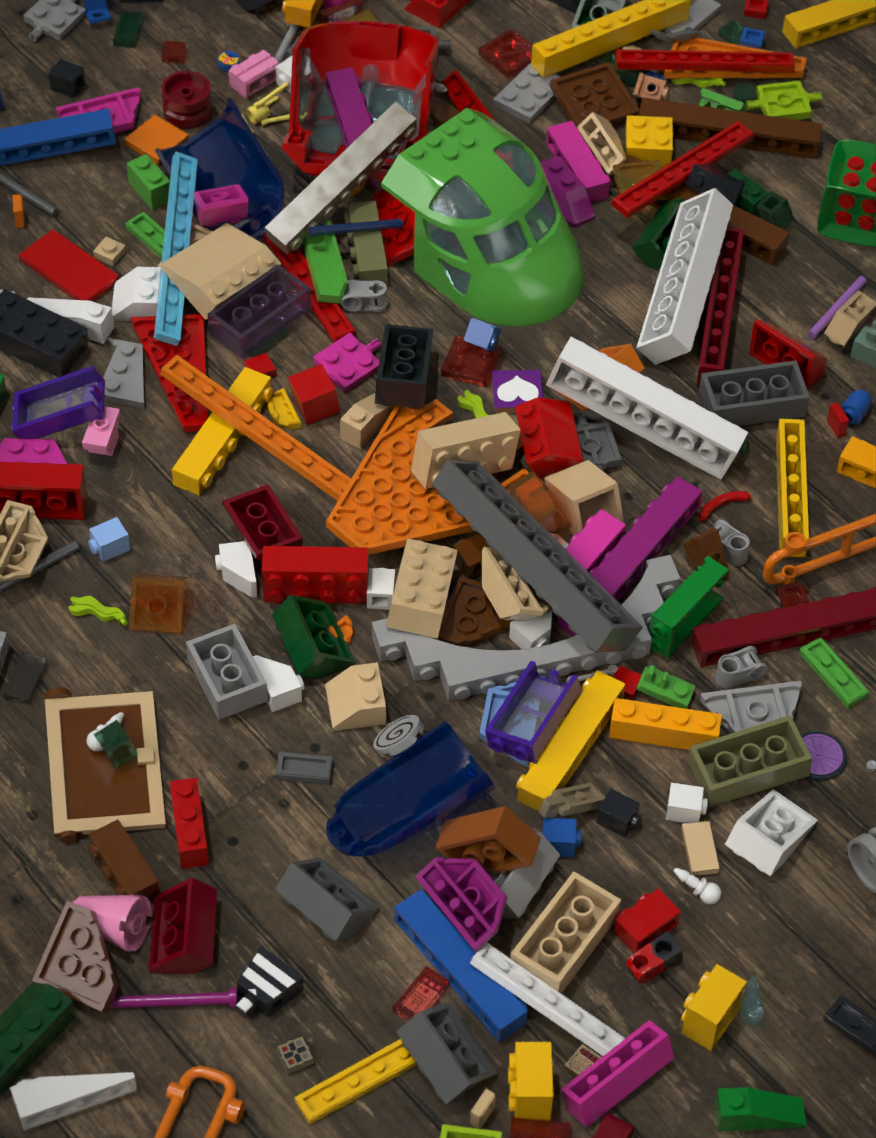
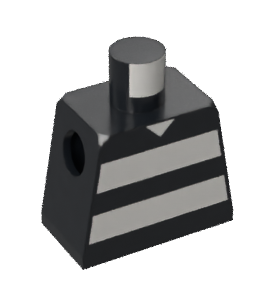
M261 946L237 981V993L242 999L234 1008L244 1018H247L255 1009L266 1017H270L303 992V976Z

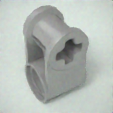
M348 280L341 305L350 312L384 311L388 306V301L385 297L387 292L386 284L378 280Z
M717 520L714 528L719 530L726 561L733 566L744 565L748 560L750 544L748 536L733 528L726 521Z
M748 646L740 651L724 655L719 659L715 673V682L721 688L731 689L735 686L760 679L767 673L768 667L765 663H761L757 656L756 648Z

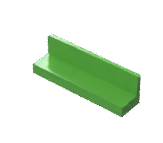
M327 220L326 225H332L331 220ZM308 234L303 239L302 244L318 302L341 304L348 280L335 234L310 236Z

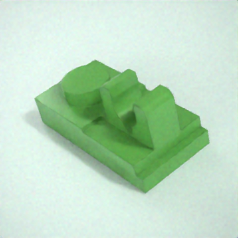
M704 88L701 90L702 99L699 106L708 107L711 105L712 108L740 112L746 111L743 102Z
M651 665L645 667L636 690L671 706L686 709L695 685L669 675L666 671L662 672Z

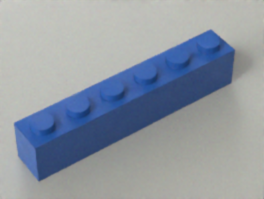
M110 109L0 129V166L116 144L114 123Z
M421 889L394 907L395 923L498 1043L526 1025L528 1009L525 1002L519 997H515L509 990L470 964L477 952L457 931V928L450 919L443 915L431 896H427Z

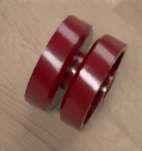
M179 71L164 79L161 85L163 116L168 123L185 129L201 126L210 119L212 115L210 82L205 76L193 71Z

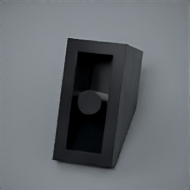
M694 164L686 186L701 194L716 188L733 205H737L745 183L711 164Z

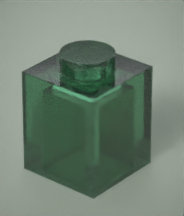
M773 191L756 205L760 218L779 228L784 229L795 219L788 200Z
M117 720L94 734L102 751L114 768H117L138 754L131 739Z

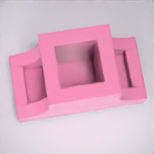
M104 406V419L98 420L96 418L89 422L82 441L83 449L88 450L90 453L113 455L119 438L120 409Z

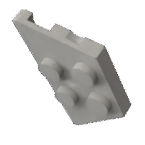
M794 681L701 693L700 700L709 712L722 714L721 724L732 734L789 715L793 719L802 682Z

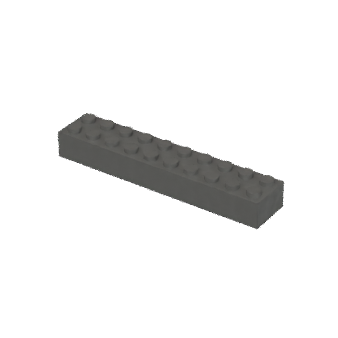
M447 460L432 483L439 491L438 494L455 507L454 510L457 514L465 517L471 523L470 527L486 539L488 546L497 550L503 556V561L512 566L519 573V577L536 590L535 593L539 598L551 605L552 611L569 624V629L572 632L580 635L586 641L585 644L590 650L596 653L626 651L643 626L479 461Z

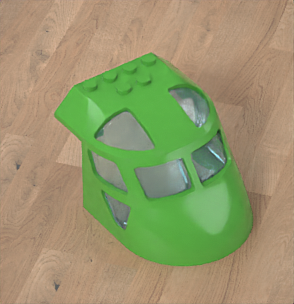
M466 108L398 155L383 179L381 187L415 212L414 272L469 314L498 325L528 326L543 323L559 316L573 305L579 297L584 284L582 257L544 170L536 155L526 144L484 113Z

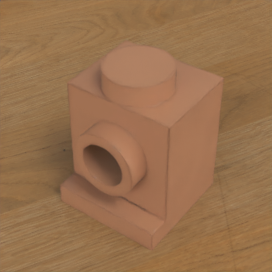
M640 73L633 95L635 99L641 101L643 97L666 101L670 88L665 80ZM651 85L656 86V89L653 92L648 91V88Z

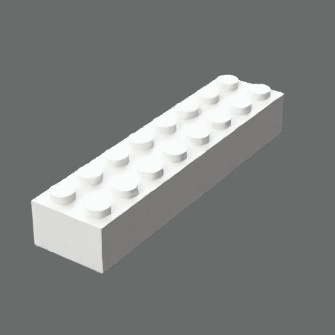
M716 188L680 203L636 347L655 365L686 354L693 347V341L699 327L700 317L704 310L705 300L710 289V283L715 272V266L720 255V249L733 208V204Z
M570 337L546 383L548 387L720 480L731 465L748 434L747 431L739 426L728 422L717 414L704 409L695 402L678 395L671 389L654 382L649 377L641 375L628 366L617 362L606 354L591 348L573 337Z

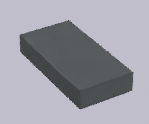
M279 752L275 774L276 780L330 785L333 757Z

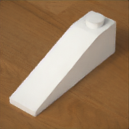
M27 298L48 310L88 328V339L104 344L114 329L111 307L83 300Z
M133 1072L38 1077L33 1080H22L16 1086L10 1087L24 1131L137 1091Z

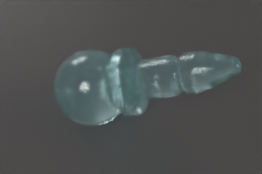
M752 975L747 984V997L743 998V1007L740 1011L742 1020L748 1025L760 1023L764 1015L762 1009L763 1001L758 997L759 984L756 976Z

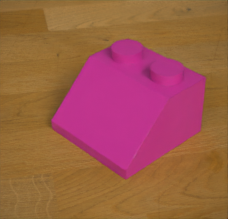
M239 184L193 192L197 220L201 226L215 227L221 222L237 223L242 218H247L248 197Z

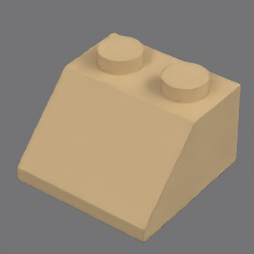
M378 662L350 666L325 684L333 731L386 724V704Z

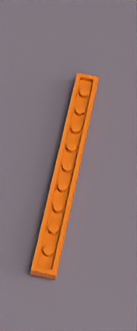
M178 355L162 367L160 375L335 500H339L351 480L350 477Z

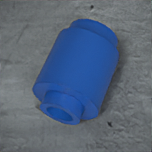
M856 390L852 392L841 406L849 419L848 424H859L871 408L872 399L866 391Z

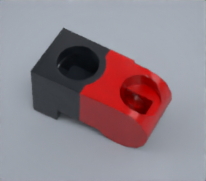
M669 931L635 952L627 960L626 965L637 981L642 984L672 966L674 968L683 962V950Z

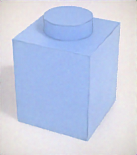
M117 517L89 529V548L94 555L98 554L102 562L130 550L129 535Z

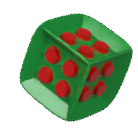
M839 140L835 145L818 214L817 231L819 234L843 242L876 247V144L857 140Z

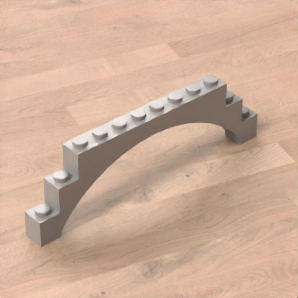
M671 555L646 560L644 575L640 583L622 604L643 626L626 651L593 652L586 646V641L580 635H575L546 646L521 650L473 649L456 646L424 635L386 627L388 618L372 622V639L380 662L386 660L393 661L406 656L414 681L429 680L435 676H440L448 701L462 700L476 694H487L488 688L499 685L507 686L512 682L518 681L530 661L536 662L538 676L549 678L548 674L551 670H556L560 673V676H565L571 672L591 670L597 666L613 665L623 660L639 659L649 655L652 639L647 628L650 626L651 614L664 603L662 598H668L680 586L681 578Z

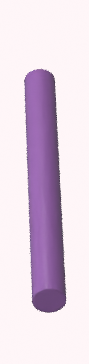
M860 276L808 332V336L811 339H815L832 321L837 310L867 283L865 277Z

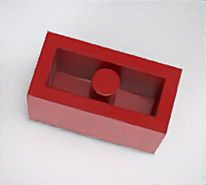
M658 888L651 894L645 893L639 898L637 904L630 909L624 908L617 914L614 933L635 953L665 932H670L679 925L681 911Z

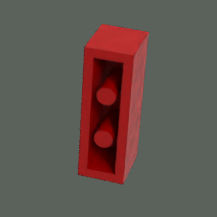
M197 777L169 781L181 869L209 865Z

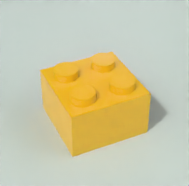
M627 116L625 129L626 159L632 156L657 169H661L671 163L673 151L672 118Z
M716 964L711 973L706 971L698 986L700 988L697 993L691 992L683 1007L686 1010L681 1017V1021L684 1022L681 1034L712 1051L741 1009L747 981Z
M516 1042L515 1053H509L508 1084H510L508 1108L509 1111L514 1112V1123H550L553 1101L551 1042Z

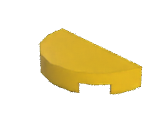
M282 388L276 391L270 402H268V412L271 420L282 428H301V421L285 389Z

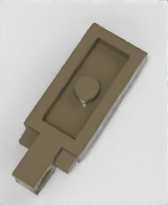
M591 783L553 790L550 796L543 799L538 812L544 818H554L557 814L568 816L599 808L605 796Z

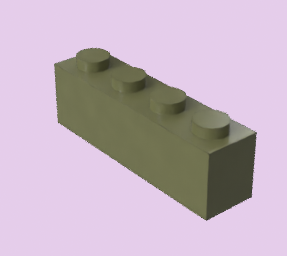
M376 201L348 203V213H344L345 224L379 221ZM381 230L347 233V242L352 244V247H349L350 260L355 261V264H352L353 278H358V281L378 280L388 285V268Z

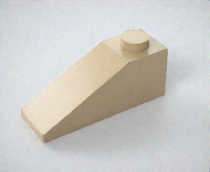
M592 112L577 129L607 174L611 176L626 161V157L619 136L610 122Z
M858 290L837 310L824 334L833 343L845 346L875 309L876 301Z
M375 393L355 403L340 419V439L361 450L387 421L395 406L375 404Z

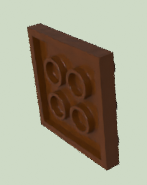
M609 62L550 80V89L576 128L592 112L607 119L611 125L626 121L627 116H639L640 109Z

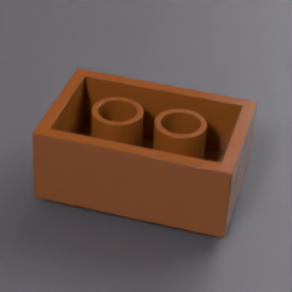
M503 806L446 820L435 848L447 859H475L489 875L532 866L541 837L529 825L521 821L512 810Z

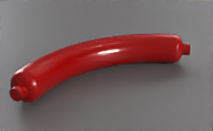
M733 491L718 495L702 507L698 514L699 521L707 520L711 512L722 504L733 501H748V499L752 498V495H749L747 491Z

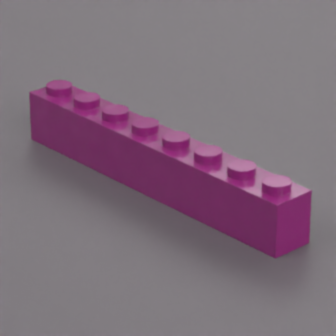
M678 476L671 484L667 483L658 499L650 502L642 517L638 516L635 519L630 531L627 534L623 533L616 547L612 551L608 550L602 559V563L597 568H592L589 573L619 601L645 571L646 560L656 558L700 508L702 490ZM558 616V628L572 636L577 635L569 629V624L562 617Z

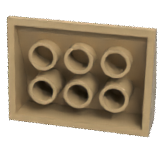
M226 223L161 263L159 267L207 320L271 279L281 265V262L266 245Z

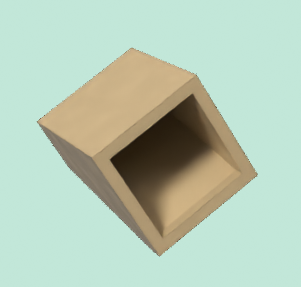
M589 460L545 477L548 500L573 536L576 533H580L585 528L589 517L595 516L600 509L624 523L618 483Z

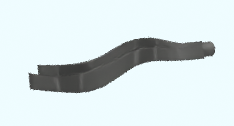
M686 27L682 31L663 34L652 30L650 33L666 43L703 37L702 33L691 27Z

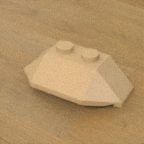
M7 500L0 514V582L31 577L48 542V537L36 517L33 507Z
M483 547L482 588L500 619L524 621L542 616L552 610L551 605L539 598L535 593L536 590L529 583L524 582L512 566L503 561V556L497 550L491 547Z

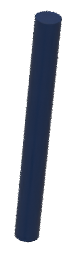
M402 219L313 226L309 227L310 236L397 229L403 227Z

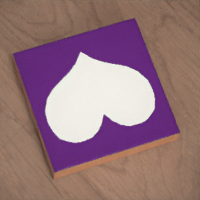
M492 370L494 413H516L515 406L537 397L543 398L541 370Z

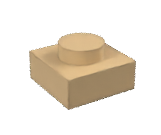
M105 237L93 250V257L114 266L126 253V245Z

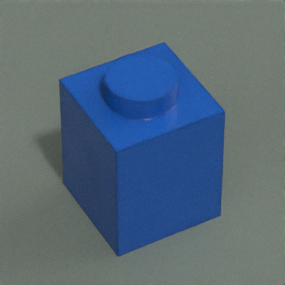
M543 817L542 834L560 854L559 857H574L575 847L581 846V830H576V819Z

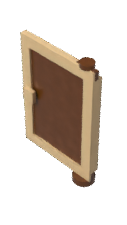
M55 687L45 692L54 837H60L62 843H73L77 840V835L90 834L119 819L126 831L166 828L153 691L72 697L71 691L64 687ZM120 712L124 713L122 722L112 732L113 738L108 741L107 747L102 751L91 750L87 745L88 734L96 730L99 725H105L112 716Z

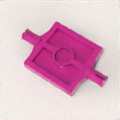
M349 333L313 356V363L315 365L322 363L332 383L345 393L378 371L379 360L372 353L381 348L382 344L378 339H374L369 344L364 345Z

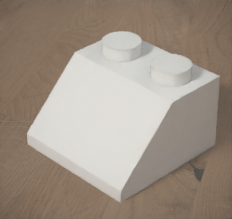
M136 267L115 282L112 303L113 321L131 322V317L156 316L161 274L160 267Z

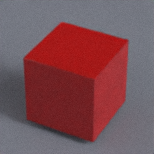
M322 363L288 377L293 400L306 425L341 412L336 388Z

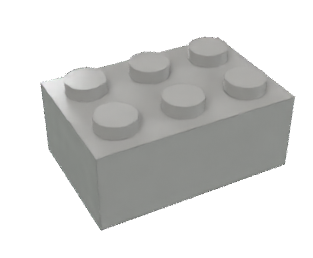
M236 624L186 642L188 662L218 720L268 701L267 683Z

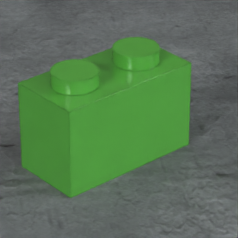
M145 154L127 162L128 182L152 210L167 204L170 180L151 158Z

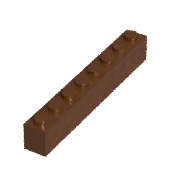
M644 97L642 98L639 116L671 117L673 138L705 142L739 121L755 133L753 140L740 148L817 158L822 129L821 123Z
M629 156L615 171L614 188L624 192L659 169ZM685 182L651 203L650 206L659 209L663 203L680 197H683L686 201L701 193L686 186L687 183ZM733 205L727 227L744 229L741 250L773 266L787 249L790 233Z

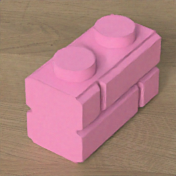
M265 50L252 54L246 61L235 64L229 70L230 87L238 91L245 99L276 81V66L280 64L279 61L271 57Z

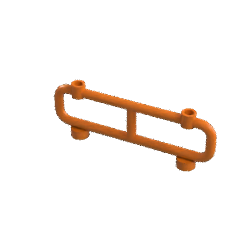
M876 514L808 539L799 532L787 534L784 548L775 551L766 560L763 580L767 584L781 583L789 587L794 585L797 576L875 548L876 536L854 545L852 543L855 532L876 525ZM843 537L840 550L795 567L786 565L782 568L781 572L773 574L775 565L782 559L801 554L803 551Z
M196 1066L187 1070L179 1083L172 1081L166 1092V1098L171 1101L154 1138L168 1137L182 1103L184 1104L187 1100L190 1085L196 1078L212 1080L221 1083L225 1087V1092L204 1138H217L225 1120L238 1124L244 1113L245 1101L235 1098L237 1088L233 1078L229 1074L207 1066Z

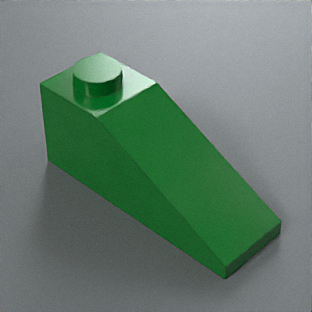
M748 1087L718 1088L714 1103L718 1131L806 1128L803 1098Z

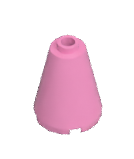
M141 895L79 896L72 902L95 912L103 939L125 951L138 950L149 933L150 926L146 925L147 916L152 917L151 902L147 897Z

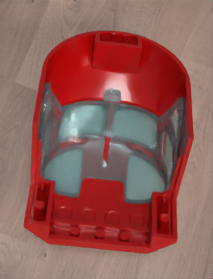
M372 21L329 22L314 25L304 30L292 49L289 131L282 142L283 151L303 172L318 177L346 150L325 83L326 72L352 67L355 76L360 78V92L366 96L367 112L370 111L372 113L373 123L395 102L399 103L416 118L417 131L410 140L406 139L401 144L398 152L385 159L383 166L378 171H373L367 181L379 179V182H382L398 155L428 135L439 47L438 39L428 32L413 27Z

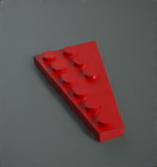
M201 314L182 316L181 337L177 346L154 339L156 316L131 317V324L140 343L143 345V349L183 432H199L208 419V408L164 378L160 373L162 367L178 355L206 375L204 317Z

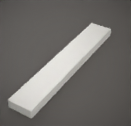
M486 943L473 956L470 962L471 965L602 1056L626 1039L490 944Z

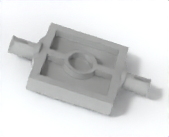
M39 0L24 14V22L35 28L28 36L34 42L41 35H48L60 41L86 16V9L75 4L78 0Z

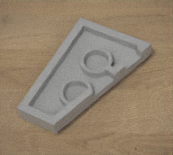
M119 340L103 377L105 379L106 402L144 409L142 344Z

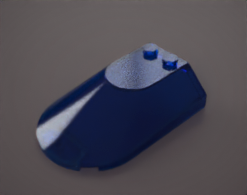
M229 97L227 99L228 105L221 117L183 144L166 149L157 148L155 152L170 176L172 157L176 152L198 159L194 192L239 184L248 197L247 218H242L237 223H228L226 221L218 223L215 227H202L215 231L228 223L250 237L258 239L266 233L265 227L283 209L285 200L284 184L278 170L235 101ZM194 201V202H193V213H194V215H195L196 218H197L196 208H195V201Z
M444 721L418 739L407 750L395 755L350 787L334 805L336 811L333 817L327 820V837L332 846L342 854L354 857L378 854L444 825L446 820L454 819L476 802L484 799L496 787L489 775L481 769L448 721Z

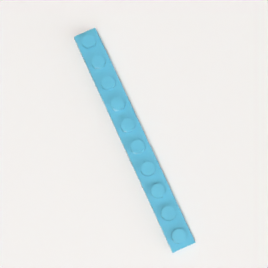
M176 152L172 157L162 263L189 247L194 202L193 192L195 191L198 159ZM162 269L154 339L177 346L181 337L184 294Z

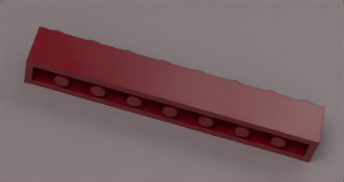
M726 228L712 279L697 386H700L702 373L723 371L744 229Z
M876 587L857 593L850 592L843 596L826 597L815 602H803L787 608H775L772 611L759 614L751 613L740 618H728L712 624H701L693 627L690 643L701 668L718 664L722 656L740 651L748 646H754L757 650V655L807 645L820 637L826 641L876 630Z

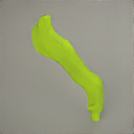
M671 78V83L676 85L693 83L700 88L712 85L724 87L726 85L722 78Z
M465 390L464 397L458 396V405L463 409L473 412L475 418L489 416L484 411L482 399L479 395Z
M73 596L70 598L74 606L70 605L68 609L74 616L93 614L104 622L117 620L124 626L128 624L125 614L117 607H105L92 596L81 598Z

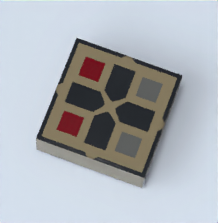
M303 1035L276 1046V1051L287 1074L315 1064L314 1057Z

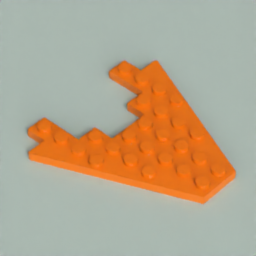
M437 399L425 405L424 409L419 410L417 408L410 409L408 407L395 406L327 518L326 528L349 547H368V555L405 547L407 538L428 542L467 532H475L470 527L471 523L465 517L457 514L454 510L455 507L449 501L443 499L435 487L425 489L411 472L418 431L443 426L452 420L453 412ZM522 469L501 483L533 517L540 515L541 507L529 497L541 489V481L527 470Z

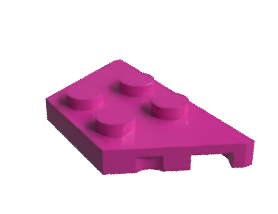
M138 87L56 107V113L61 118L109 108L115 133L133 129L141 98V90Z
M4 438L0 443V462L21 461L26 463L47 462L67 464L54 439Z

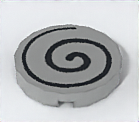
M416 715L401 717L390 723L377 735L373 747L381 757H385L387 753L390 756L398 755L416 742L418 739L416 735L418 732L423 733L424 724Z

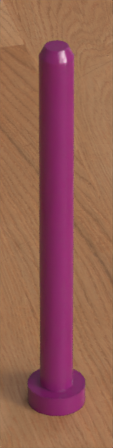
M229 988V992L114 996L110 1008L229 1004L230 1008H234L238 1003L237 988Z

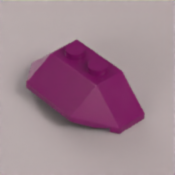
M559 156L539 161L567 223L573 227H578L594 220L595 214L584 184ZM533 164L529 165V166L533 169V171L536 173L535 168H534V165H533ZM543 195V201L552 217L555 218L556 213L552 203Z
M435 857L416 876V879L476 952L498 932L508 897L477 860Z

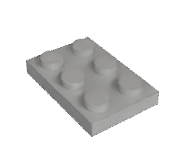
M530 63L493 99V106L531 124L556 99L549 87L550 80L561 76L552 74L543 78Z

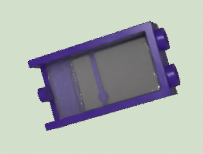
M94 366L15 392L12 405L14 412L13 423L11 424L14 435L20 439H38L96 418L98 420L104 419L105 379Z
M530 661L485 730L489 748L498 753L503 752L515 756L519 760H527L536 764L539 755L576 697L578 698L581 694L578 676L573 674L567 685L562 684L560 673L556 670L550 671L548 674L549 679L538 676L536 662Z

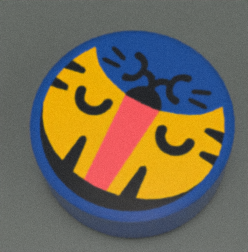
M233 51L220 53L217 57L219 69L229 72L232 66L240 64L239 55Z

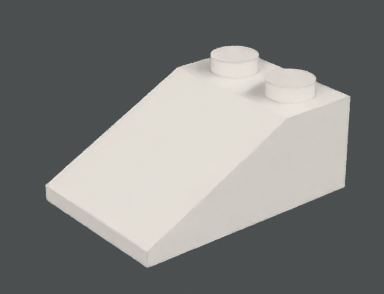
M773 789L737 820L725 845L732 849L736 855L745 858L755 865L759 871L771 876L784 864L813 829L818 820Z

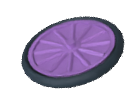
M819 731L807 732L801 735L812 757L810 776H807V778L828 780L836 777L843 771L847 763V754L843 744L836 737Z

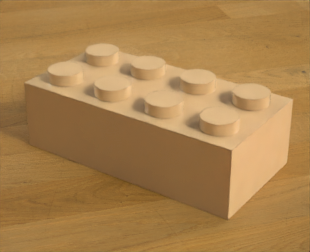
M506 412L420 430L417 435L411 472L422 486L428 489L434 487L432 483L447 460L479 461L490 474L510 470L513 468L521 429Z
M407 538L386 627L438 639L458 550Z
M573 871L511 952V960L562 994L616 921L615 918L620 912L621 899Z

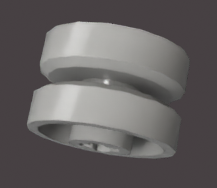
M875 826L869 830L868 834L863 833L850 840L847 847L848 857L855 873L873 893H876Z

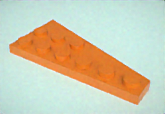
M697 37L676 41L672 47L674 51L772 52ZM793 55L795 63L794 73L665 70L664 79L802 78L807 58Z

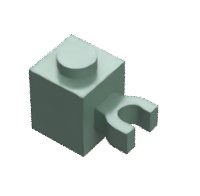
M874 320L872 328L863 327L854 340L851 352L852 358L876 368V320Z

